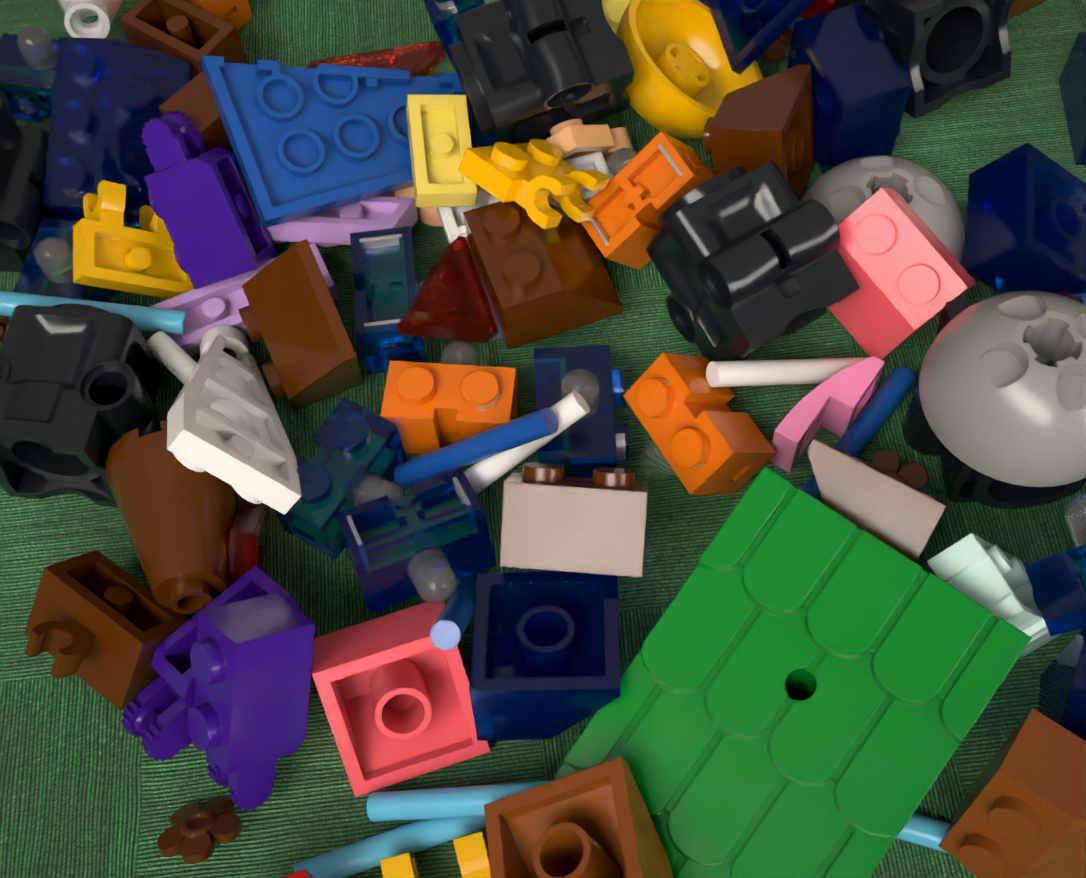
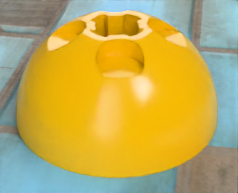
M631 0L621 17L616 35L623 41L634 69L633 82L625 89L630 99L629 104L646 122L668 135L684 139H703L706 122L709 117H715L725 95L763 79L753 54L741 37L723 18L698 0Z

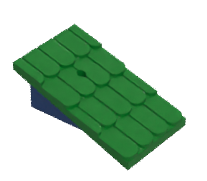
M764 466L699 558L696 568L644 640L641 650L563 759L564 763L552 780H557L622 757L630 767L671 864L673 878H870L1032 637L1001 617L997 618L992 614L993 612L931 572L930 574L927 573L917 563L864 529L862 531L857 528L856 524L800 488H795L792 486V483Z

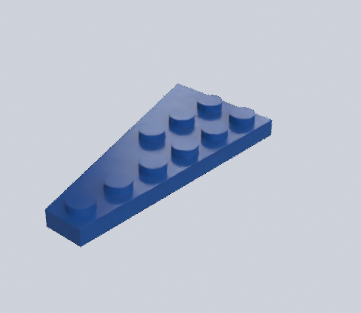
M202 55L201 68L263 229L412 187L413 176L406 115L407 94L464 95L458 75L455 73L440 72L438 77L411 76L410 70L332 64H319L316 69L280 66V61L257 59L256 64L224 62V57ZM467 103L472 148L494 146L496 142L493 134L481 137Z

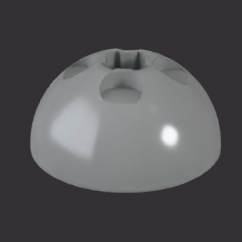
M870 155L848 160L820 176L807 189L799 201L800 204L811 199L819 201L828 209L838 226L881 187L895 188L960 264L962 262L965 230L957 202L950 190L934 173L913 161L888 155Z
M1029 290L1001 293L967 307L951 319L937 334L922 362L919 375V396L924 415L931 429L940 442L954 456L986 476L1014 485L1054 487L1086 478V306L1059 294Z

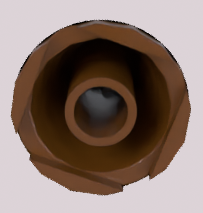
M167 420L160 421L161 431L139 437V429L136 428L125 433L110 447L105 462L106 479L156 602L164 607L171 608L176 613L193 614L198 613V611L225 591L237 492L233 489L232 485L207 471L196 472L180 463L174 454L167 450Z

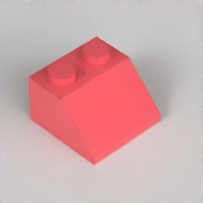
M881 187L838 225L840 247L837 251L860 289L839 303L828 307V309L869 357L875 356L882 360L941 313L946 302L957 300L977 283L895 188Z
M443 597L314 638L312 676L355 797L491 752L458 645L450 650H441L432 643L430 638L431 628L445 607Z

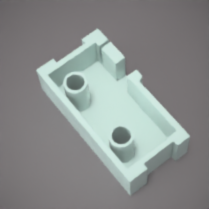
M970 533L927 561L938 578L993 612L992 614L997 618L1001 617L1032 637L1020 655L1021 657L1026 656L1065 632L1058 620L1047 615L1040 607L1038 600L1042 598L1031 584L1030 580H1032V577L1017 556L1010 555L996 544L993 545L979 536Z

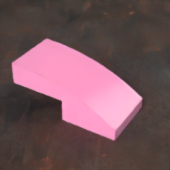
M872 356L856 362L835 373L803 397L774 430L771 446L776 451V454L769 462L790 473L821 427L841 438L873 397L885 361Z

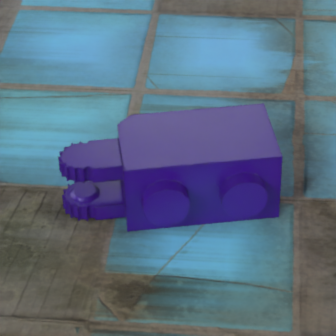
M176 110L174 112H167L166 115L159 118L150 119V121L144 123L145 127L141 128L143 131L142 135H140L143 138L142 144L144 143L147 146L145 150L155 172L143 178L149 189L150 205L156 215L163 219L174 243L176 261L182 271L189 275L194 288L198 289L255 270L276 255L277 251L267 228L263 229L235 154L220 146L207 150L198 129L193 126L195 122L191 121V116Z
M256 565L201 609L204 610L278 592L301 611L292 595ZM198 613L155 647L151 666L159 677L138 693L135 700L131 699L130 704L125 706V711L121 713L123 716L121 720L124 724L123 727L130 735H133L135 738L140 736L143 739L141 744L144 747V751L151 758L153 757L155 761L161 759L164 762L168 758L171 760L172 756L178 755L182 748L185 749L192 743L187 726V715L189 709L194 707L195 676L190 662V650L193 643L197 642Z
M278 592L198 611L197 642L193 643L190 650V662L195 676L194 707L189 709L187 715L190 738L199 751L207 753V762L209 763L206 767L209 770L207 774L218 786L222 785L226 788L230 785L231 788L228 790L231 793L230 799L240 810L245 809L247 812L249 809L255 810L258 806L262 807V804L269 800L268 797L270 794H273L272 788L275 786L272 781L275 780L277 759L293 754L306 738L315 623Z

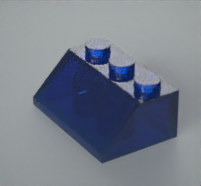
M59 37L42 205L63 218L81 220L85 218L83 197L87 193L98 195V184L102 180L126 185L124 225L140 226L139 208L143 205L151 206L148 197L149 189L143 177L155 172L145 150L147 146L144 143L142 144L143 138L140 135H142L143 131L141 128H144V123L150 121V119L162 116L159 106L193 79L194 66L190 62L117 39Z

